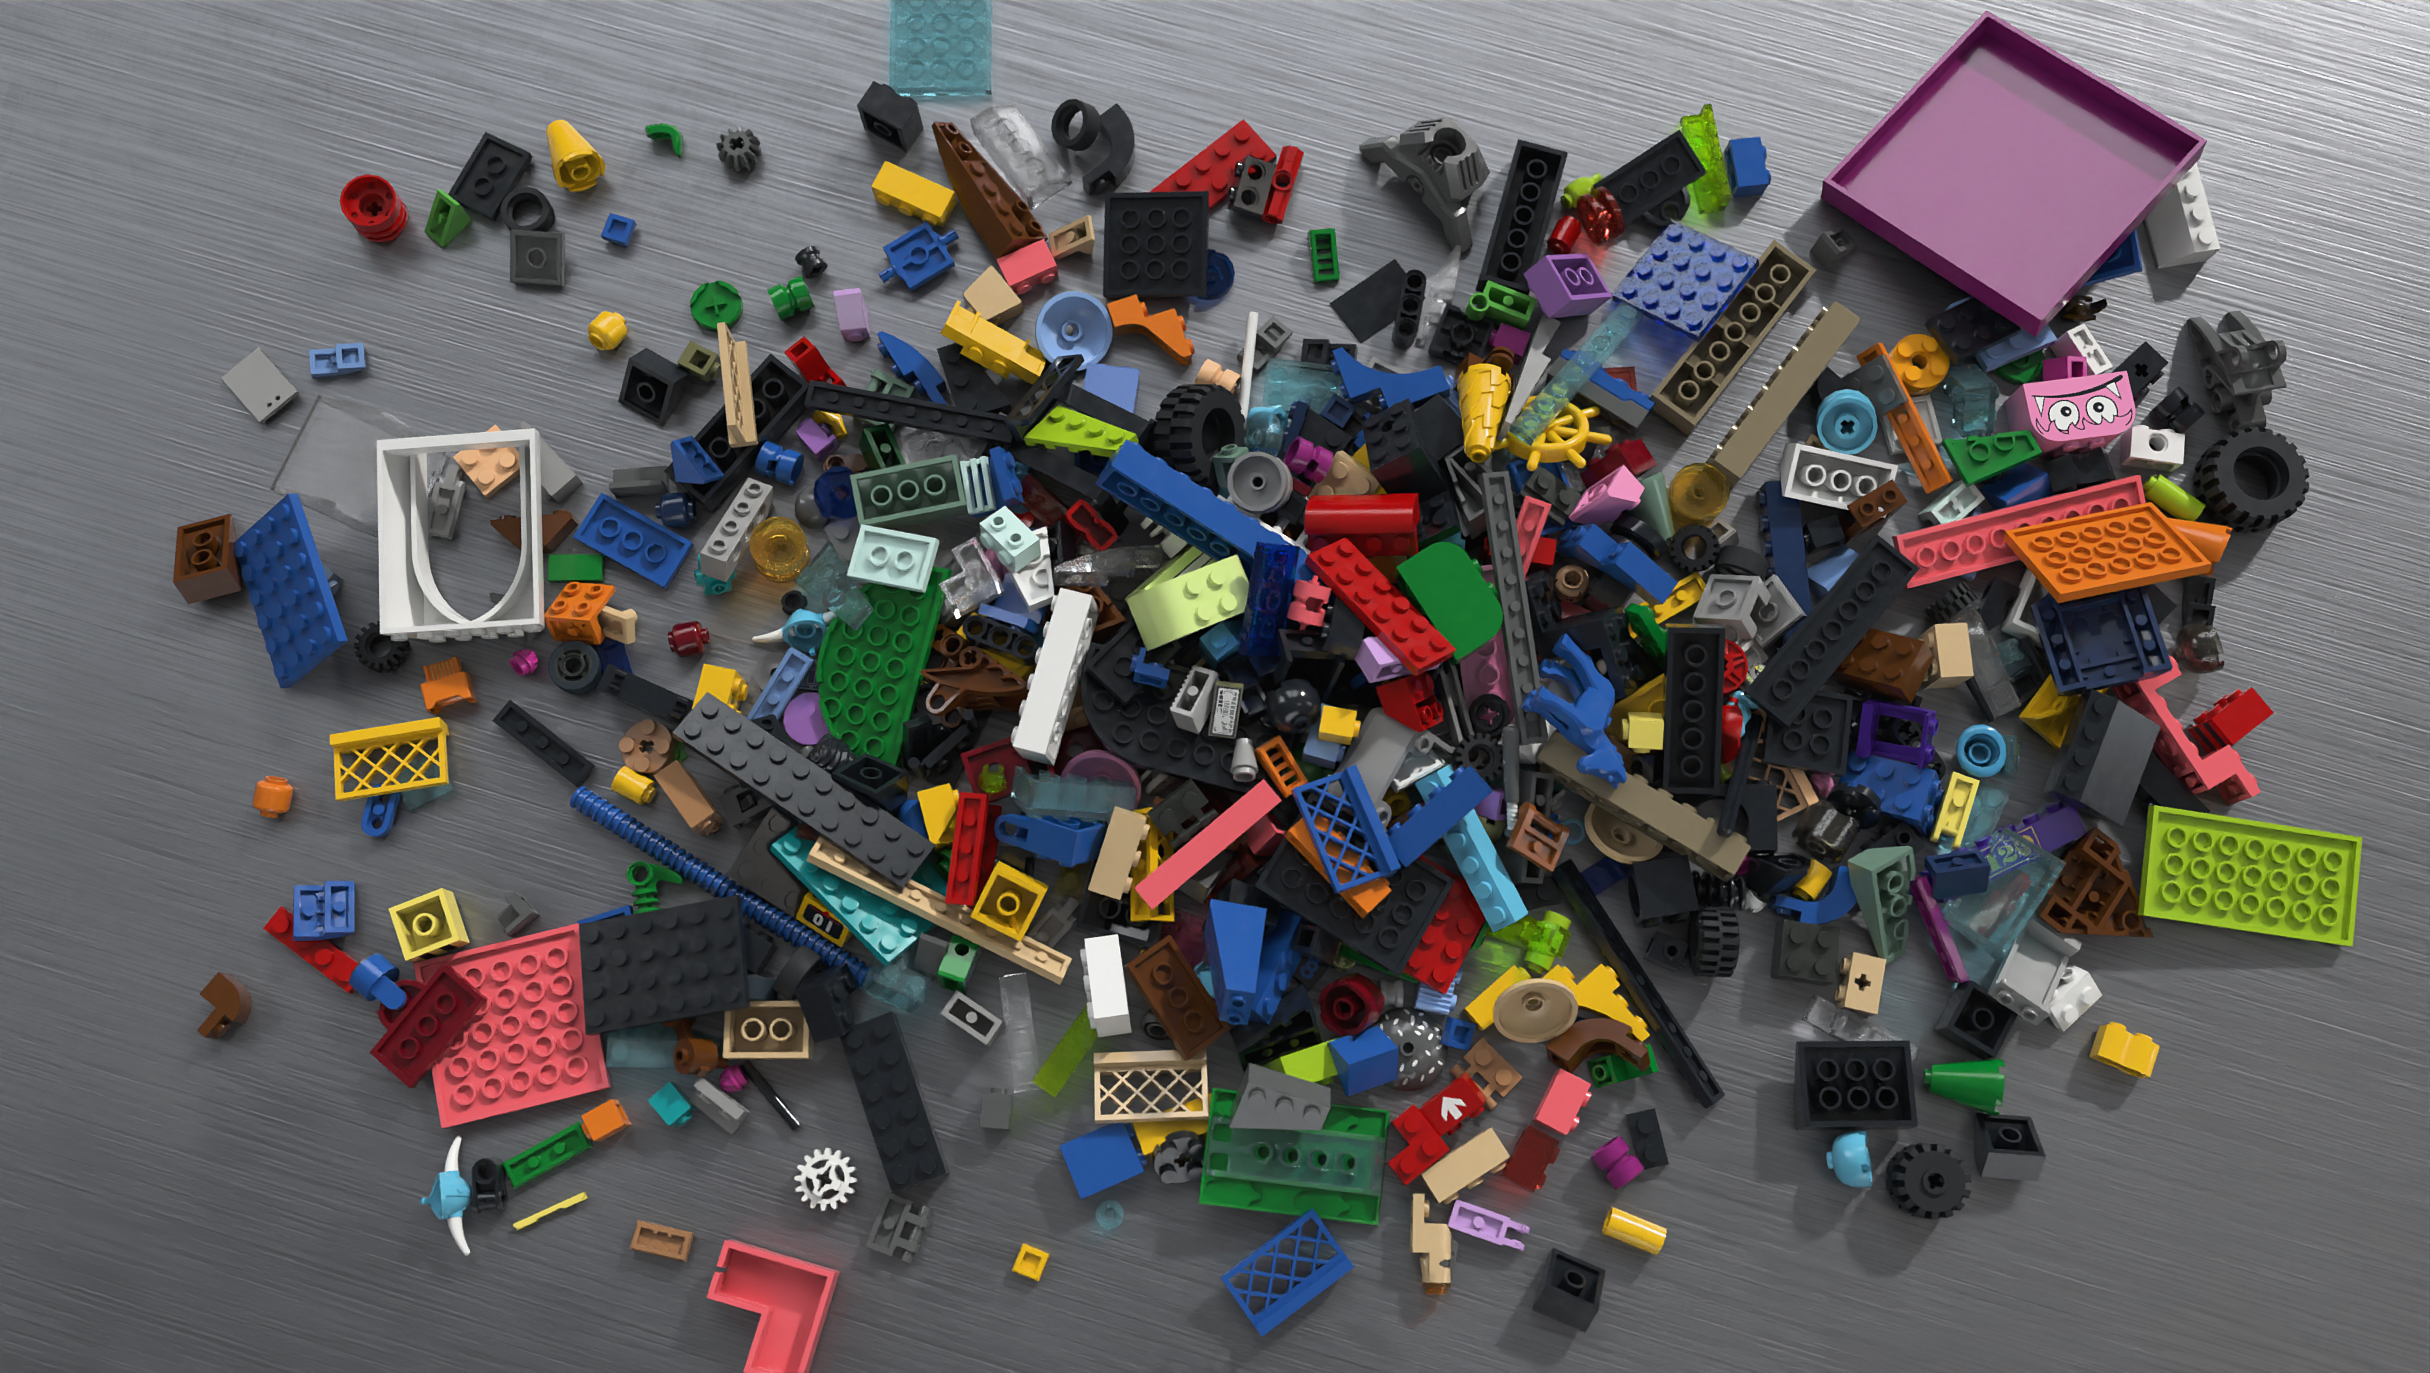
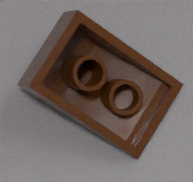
M231 514L184 525L177 529L173 583L188 604L242 590V571L238 558L234 554V542L237 538Z

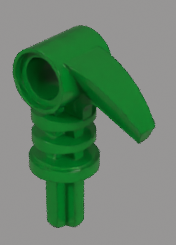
M643 861L632 863L627 869V879L636 888V891L632 892V896L637 897V900L633 902V906H637L638 910L634 911L633 914L660 909L655 908V904L659 901L653 896L657 894V883L659 881L683 885L684 879L674 871L660 865L647 864ZM642 869H647V878L642 882H638V872Z

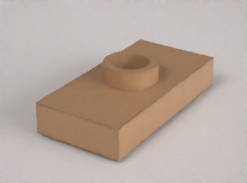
M637 1220L630 1249L686 1262L694 1232Z

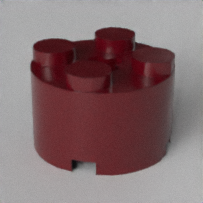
M1357 972L1345 975L1327 985L1322 990L1318 999V1005H1320L1321 1014H1319L1321 1021L1328 1030L1340 1036L1356 1035L1373 1025L1379 1019L1385 1003L1384 995L1376 984L1368 977Z

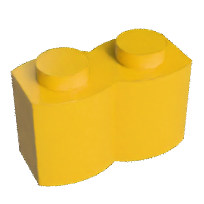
M2116 1022L2099 1025L2089 1057L2137 1078H2150L2160 1048L2159 1045L2152 1042L2153 1038L2141 1033L2133 1035L2126 1031V1026Z

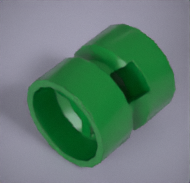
M801 275L790 279L787 287L778 284L767 289L781 321L794 316L796 308L800 311H806L815 307Z

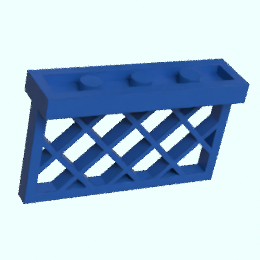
M1357 765L1348 767L1343 772L1292 789L1291 792L1335 894L1382 877L1393 876L1401 868ZM1339 781L1343 790L1341 798L1326 792L1330 783ZM1311 791L1319 795L1316 807L1305 803L1301 793ZM1323 798L1338 804L1334 815L1319 809ZM1341 806L1352 811L1354 815L1352 824L1337 818ZM1316 815L1331 821L1326 833L1315 827L1314 819ZM1334 823L1349 830L1345 841L1330 835ZM1352 832L1363 836L1365 840L1363 850L1348 843ZM1327 840L1342 847L1338 858L1327 854L1325 850ZM1346 849L1360 855L1356 867L1341 861ZM1367 858L1373 861L1378 872L1369 874L1360 870L1363 859ZM1338 867L1353 873L1350 882L1340 885L1336 876Z
M1311 1208L1221 1275L1220 1278L1262 1337L1353 1269L1354 1266L1314 1209ZM1311 1218L1317 1224L1316 1238L1301 1236L1302 1225ZM1297 1229L1296 1235L1291 1234L1293 1231ZM1321 1231H1322V1233L1325 1235V1237H1326L1327 1239H1321V1238H1320V1237H1321ZM1284 1238L1295 1239L1293 1255L1278 1253L1279 1242ZM1300 1240L1315 1242L1312 1258L1297 1256ZM1319 1243L1332 1245L1336 1254L1328 1260L1317 1259ZM1274 1246L1273 1252L1268 1251ZM1261 1255L1272 1256L1270 1272L1254 1270L1256 1259ZM1277 1257L1292 1259L1289 1275L1274 1273ZM1296 1260L1311 1262L1310 1273L1305 1277L1294 1276ZM1316 1263L1321 1264L1320 1266H1318V1267L1315 1269ZM1251 1264L1250 1269H1245V1267ZM1237 1273L1249 1274L1247 1289L1234 1288L1229 1279ZM1253 1275L1269 1277L1266 1292L1251 1290ZM1273 1278L1288 1280L1287 1291L1281 1295L1271 1293ZM1239 1293L1246 1294L1245 1301L1241 1298ZM1250 1295L1265 1297L1264 1308L1255 1315L1248 1308ZM1270 1298H1274V1299H1275V1300H1273L1271 1303H1269Z

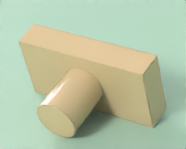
M605 605L596 617L604 636L624 644L635 642V624L638 620L636 612L633 609L619 611Z

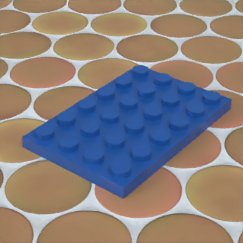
M287 494L234 542V554L238 558L242 578L246 583L250 602L254 607L258 626L262 631L266 650L270 655L274 667V675L278 679L280 688L292 687L348 641L298 494Z

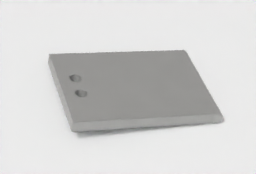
M260 347L220 378L261 424L299 394L266 357Z

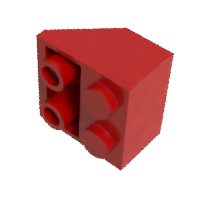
M1427 671L1417 676L1413 674L1404 675L1376 687L1384 713L1418 733L1444 721L1442 705L1436 700L1433 691L1434 683L1431 676L1427 674Z

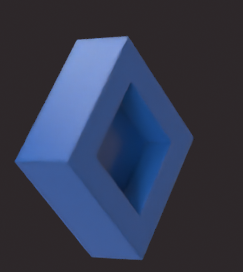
M610 213L601 237L603 240L628 247L637 224L633 219Z
M1448 1016L1440 1043L1469 1051L1476 1024Z

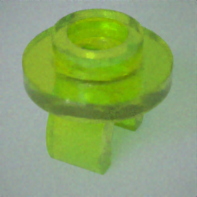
M985 764L983 766V773L978 777L980 788L988 793L1002 791L1006 785L1004 767L1000 765L998 772L989 771V764Z

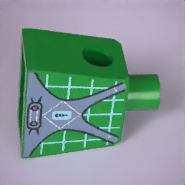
M952 936L937 972L939 987L953 992L957 990L966 996L981 954L979 945L963 937Z

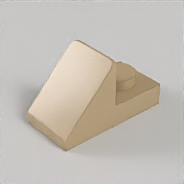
M1086 215L1049 233L1053 258L1060 260L1077 251L1088 255L1092 254L1095 238L1090 215Z

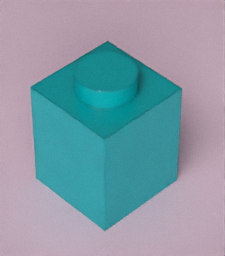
M670 1081L648 1100L667 1125L671 1127H676L677 1125L682 1127L693 1118L692 1112L697 1108L689 1101L688 1096L678 1084Z

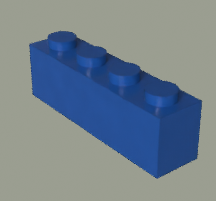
M1460 766L1449 776L1452 781L1445 788L1439 785L1428 795L1431 800L1422 807L1420 803L1407 813L1410 818L1403 825L1397 822L1386 832L1396 857L1405 867L1414 862L1493 792L1472 766L1466 769Z
M1279 910L1277 927L1262 940L1255 996L1249 1017L1251 1021L1264 1024L1270 1023L1301 961L1302 955L1291 950L1300 923L1312 924L1293 912Z

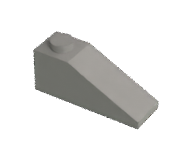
M525 420L520 423L521 429H532ZM540 437L541 493L547 500L553 497L560 504L583 482Z

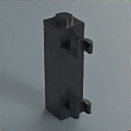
M608 664L597 686L598 692L677 727L690 713L694 701L611 664Z

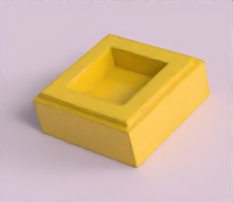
M1023 1243L1012 1271L1039 1281L1050 1254Z

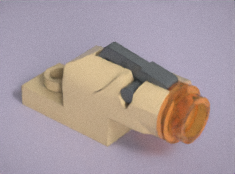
M1410 1193V1252L1422 1253V1257H1419L1422 1270V1286L1425 1287V1294L1448 1295V1287H1451L1450 1280L1453 1279L1459 1244L1451 1238V1232L1447 1224L1424 1223V1217H1429V1200H1424L1425 1194Z

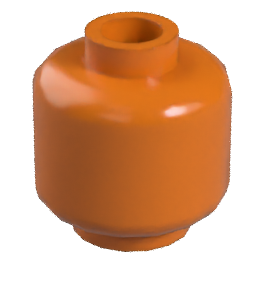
M265 776L264 780L258 781L255 785L252 805L261 811V816L277 818L278 813H285L290 809L293 788L285 778Z

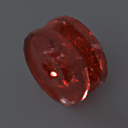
M1601 186L1594 189L1591 195L1586 193L1578 197L1577 211L1580 221L1594 244L1602 246L1607 244L1610 238L1617 239L1623 236V216L1618 203L1608 189Z

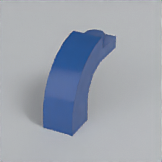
M1840 865L1832 869L1827 892L1819 901L1806 902L1777 894L1774 895V898H1770L1768 908L1776 910L1775 914L1791 918L1795 915L1794 921L1823 925L1836 920L1846 914L1857 902L1850 882L1849 869Z

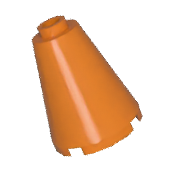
M2168 518L2211 563L2209 573L2202 574L2211 577L2215 570L2212 569L2214 563L2219 562L2233 528Z

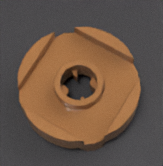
M644 719L636 723L619 742V749L621 750L624 763L637 773L657 774L673 761L675 755L673 750L674 745H676L673 732L662 723L651 719ZM653 741L654 746H651L653 748L652 752H644V745L647 742L651 743Z

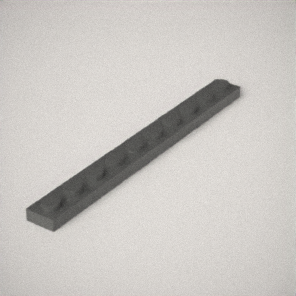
M1509 471L1482 473L1479 475L1495 587L1499 594L1497 600L1503 612L1501 628L1516 727L1519 729L1520 746L1549 742L1545 718L1537 712H1527L1521 708L1525 696L1533 689L1537 691L1541 685Z

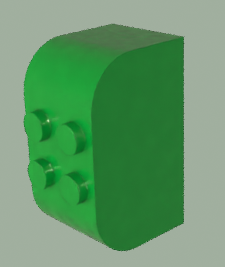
M1438 542L1428 546L1398 565L1393 576L1411 604L1456 649L1454 655L1448 659L1451 665L1455 666L1491 642L1502 625L1503 612L1496 598L1499 594L1491 582L1486 583L1481 576L1483 569L1475 558L1471 560L1468 554L1454 543Z

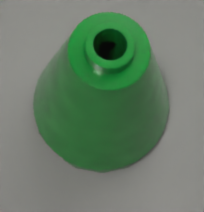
M1988 1059L1931 1064L1930 1069H1925L1923 1086H1928L1930 1093L1984 1113L1998 1116L2000 1112L1995 1106L2002 1107L2005 1074H1999V1066L2005 1067L2004 1060Z

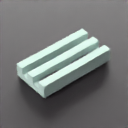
M982 456L979 459L973 458L970 461H960L968 514L974 515L996 510L988 457ZM978 465L982 467L988 504L984 506ZM969 467H971V470H972V476H973V482H974V488H975V494H976V500H977V508H976V506H975V500H974V494H973V488H972V482H971V475H970V469H969Z

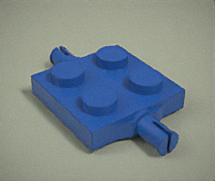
M926 221L883 247L885 254L890 260L891 267L878 273L883 283L897 275L912 292L955 266L953 259L947 252L946 246L959 239V236L952 229L940 237Z

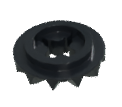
M1484 694L1477 697L1470 705L1468 711L1473 731L1481 733V735L1489 734L1491 735L1490 738H1495V736L1501 734L1502 729L1510 724L1509 717L1511 711L1506 704L1507 701L1495 694ZM1489 708L1491 712L1499 713V715L1492 718L1491 724L1489 720L1480 719V717L1488 714Z

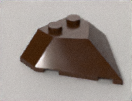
M2093 827L2086 835L2082 836L2063 852L2037 894V917L2058 933L2154 938L2150 927H2146L2143 917L2138 915L2139 898L2128 870L2123 868L2119 857L2121 851L2118 844L2097 827Z

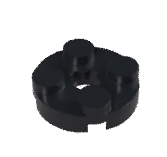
M1849 782L1836 784L1831 788L1824 806L1826 814L1830 815L1839 824L1845 826V829L1851 833H1859L1861 830L1874 827L1882 815L1880 808L1882 802L1878 795L1864 785L1858 784L1857 787L1848 786Z
M1186 1130L1176 1131L1165 1136L1166 1141L1160 1146L1157 1144L1154 1147L1152 1162L1156 1173L1160 1176L1163 1183H1183L1202 1178L1206 1142L1203 1138L1197 1137L1196 1133ZM1180 1154H1185L1184 1159L1175 1160L1179 1158Z

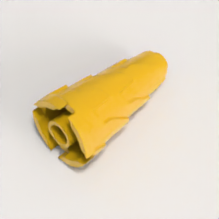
M1492 364L1469 366L1467 373L1463 374V371L1461 372L1457 383L1464 433V453L1476 463L1486 461L1490 458L1491 452H1494L1500 422L1504 415L1506 402L1511 394V379L1506 372V376L1501 373V368Z

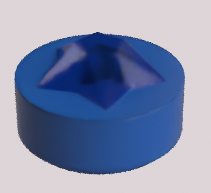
M1362 671L1354 676L1349 684L1354 692L1365 691L1369 681Z

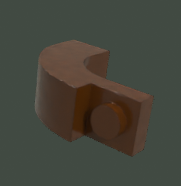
M1592 1018L1575 1022L1567 1031L1558 1037H1553L1545 1046L1549 1061L1571 1074L1586 1058L1597 1053L1618 1055L1643 1072L1650 1065L1648 1048L1641 1041L1634 1040L1632 1027L1613 1019Z

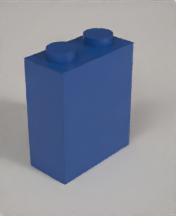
M1130 1122L1126 1124L1110 1123L1059 1146L1081 1199L1145 1172L1143 1166L1147 1165V1161L1141 1148L1136 1150L1133 1145L1132 1139L1136 1138Z

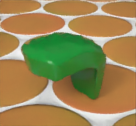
M660 123L650 124L645 127L647 137L652 140L672 139L675 154L678 157L682 156L683 135L675 126Z

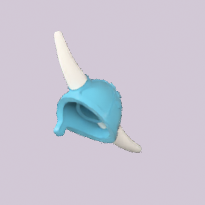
M845 605L819 614L798 609L793 612L785 626L768 634L754 636L752 640L759 643L785 641L789 646L797 650L809 652L811 656H815L827 632L826 627L830 625L833 618L838 616Z
M457 1136L448 1152L444 1172L437 1174L429 1198H421L420 1204H428L438 1219L447 1220L456 1244L464 1255H469L470 1250L467 1246L462 1227V1211L471 1202L472 1188L460 1177L458 1153L462 1137Z

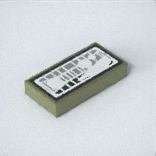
M1215 681L1208 736L1236 739L1243 684Z

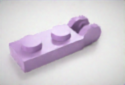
M1458 1199L1454 1200L1447 1223L1448 1227L1501 1246L1504 1244L1523 1251L1525 1246L1522 1242L1505 1238L1507 1227L1523 1234L1529 1233L1530 1227L1511 1221L1509 1217Z

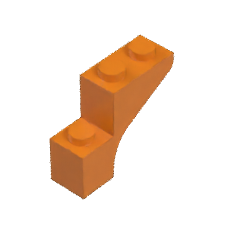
M1137 294L1107 304V312L1116 337L1130 333L1144 335L1181 366L1192 364V354H1195L1191 339L1186 340L1183 331H1186V325L1182 315L1177 316L1175 308L1148 316L1145 303H1139Z

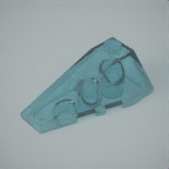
M662 1023L610 1032L607 1039L606 1067L613 1069H675L673 1052L679 1038L672 1027H664ZM692 1029L695 1038L713 1040L717 1047L718 1057H723L724 1039Z

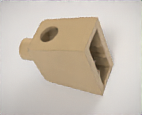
M992 265L963 293L964 302L968 307L966 310L975 315L977 311L980 312L979 317L996 326L1024 312L1022 301Z

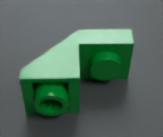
M1645 1045L1648 1048L1650 1065L1644 1072L1615 1054L1587 1061L1595 1089L1658 1072L1651 1045Z

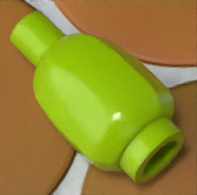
M1596 173L1590 178L1579 177L1569 183L1564 188V193L1560 197L1562 204L1567 209L1581 207L1595 195L1593 185L1603 179L1601 174Z

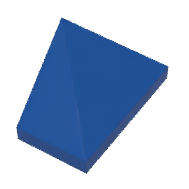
M693 436L671 442L675 482L705 484L723 478L724 474Z

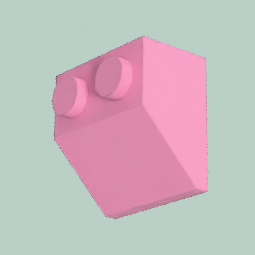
M1622 465L1586 489L1568 518L1573 522L1587 525L1594 523L1598 527L1606 521L1612 523L1621 515L1622 511L1625 509L1630 511L1640 503L1639 497L1645 488Z

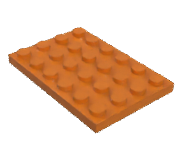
M2152 502L2007 530L2003 538L2058 603L2209 573L2211 563Z

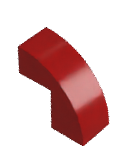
M805 336L784 351L787 358L807 383H810V380L846 386L844 381L829 367L818 349Z

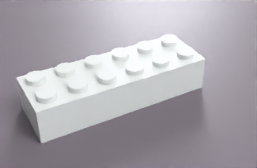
M1060 588L1058 596L1055 595L1053 597L1051 621L1046 622L1043 630L1044 644L1042 648H1038L1035 656V663L1037 664L1035 674L1031 673L1028 679V697L1020 705L1019 716H1021L1019 727H1014L1011 736L1013 747L1022 758L1054 766L1100 613L1092 595Z

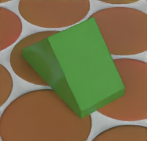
M439 189L436 192L424 232L442 247H445L471 221V218L457 201L442 189Z

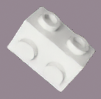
M2071 964L2067 965L2048 1008L2052 1012L2049 1017L2055 1027L2063 1032L2102 996L2089 972Z

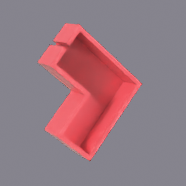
M725 1240L717 1266L728 1268L726 1272L722 1270L714 1272L706 1298L761 1314L743 1372L809 1373L840 1271L736 1240Z

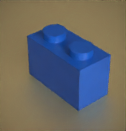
M1761 137L1731 139L1724 153L1732 198L1763 195L1767 186L1771 183V173L1769 169H1766L1767 152L1766 147L1762 146Z

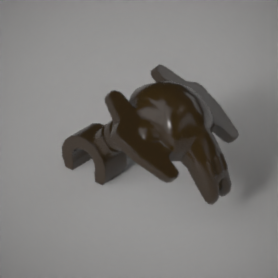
M2074 295L2062 308L2064 314L2060 315V319L2070 320L2074 323L2096 320V315L2093 314L2099 313L2107 307V299L2089 303L2093 301L2092 297Z

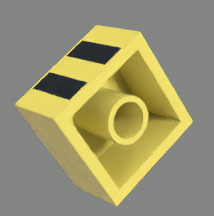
M441 888L389 908L405 961L416 963L428 960L470 943L454 894L449 890Z

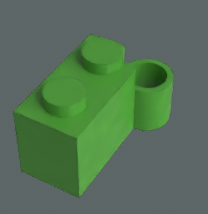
M1488 280L1482 293H1475L1470 297L1465 313L1469 319L1474 321L1481 320L1485 316L1496 320L1495 325L1500 326L1502 322L1524 331L1537 299Z

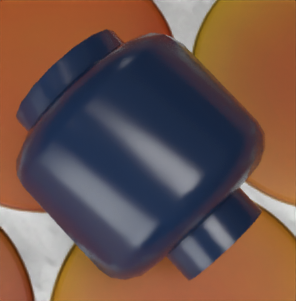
M687 492L663 494L660 503H656L655 506L657 519H662L666 527H686L692 523L693 519L697 518L696 501Z

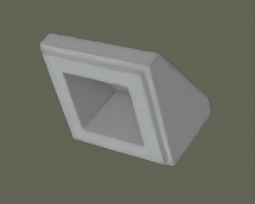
M1717 518L1707 526L1718 536L1721 548L1727 545L1736 546L1739 543L1737 530L1720 518Z

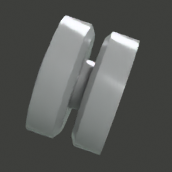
M1249 452L1240 456L1232 464L1227 476V487L1231 498L1240 507L1255 513H1271L1280 509L1289 500L1293 490V477L1288 466L1281 459L1265 452ZM1261 477L1263 479V484L1260 487H1257L1256 483L1260 482L1259 478Z

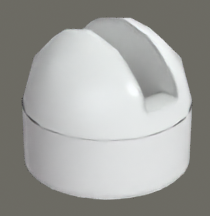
M1749 889L1744 909L1750 907V913H1758L1766 906L1767 901L1765 898L1757 896V892Z

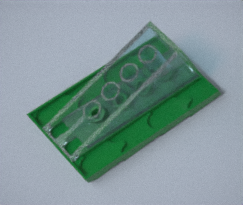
M1212 1088L1199 1204L1302 1216L1313 1208L1319 1218L1379 1225L1390 1111L1330 1103L1331 1108L1321 1131L1230 1128L1231 1106L1237 1091ZM1326 1155L1327 1160L1325 1165L1323 1166L1321 1164L1320 1159L1322 1156Z

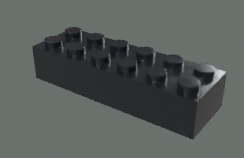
M1518 139L1475 291L1483 292L1489 280L1529 296L1530 289L1524 273L1539 260L1568 152Z
M771 353L751 374L758 445L730 447L724 404L694 437L724 474L723 478L705 484L675 482L673 462L664 471L673 483L684 492H687L710 513L756 463L758 453L766 441L774 443L805 408L804 402L809 383Z
M1666 624L1663 690L1664 732L1663 748L1661 749L1660 788L1669 793L1719 795L1726 633V628L1723 625Z
M888 1012L854 1025L844 1036H840L892 1194L900 1193L950 1174L896 1014Z

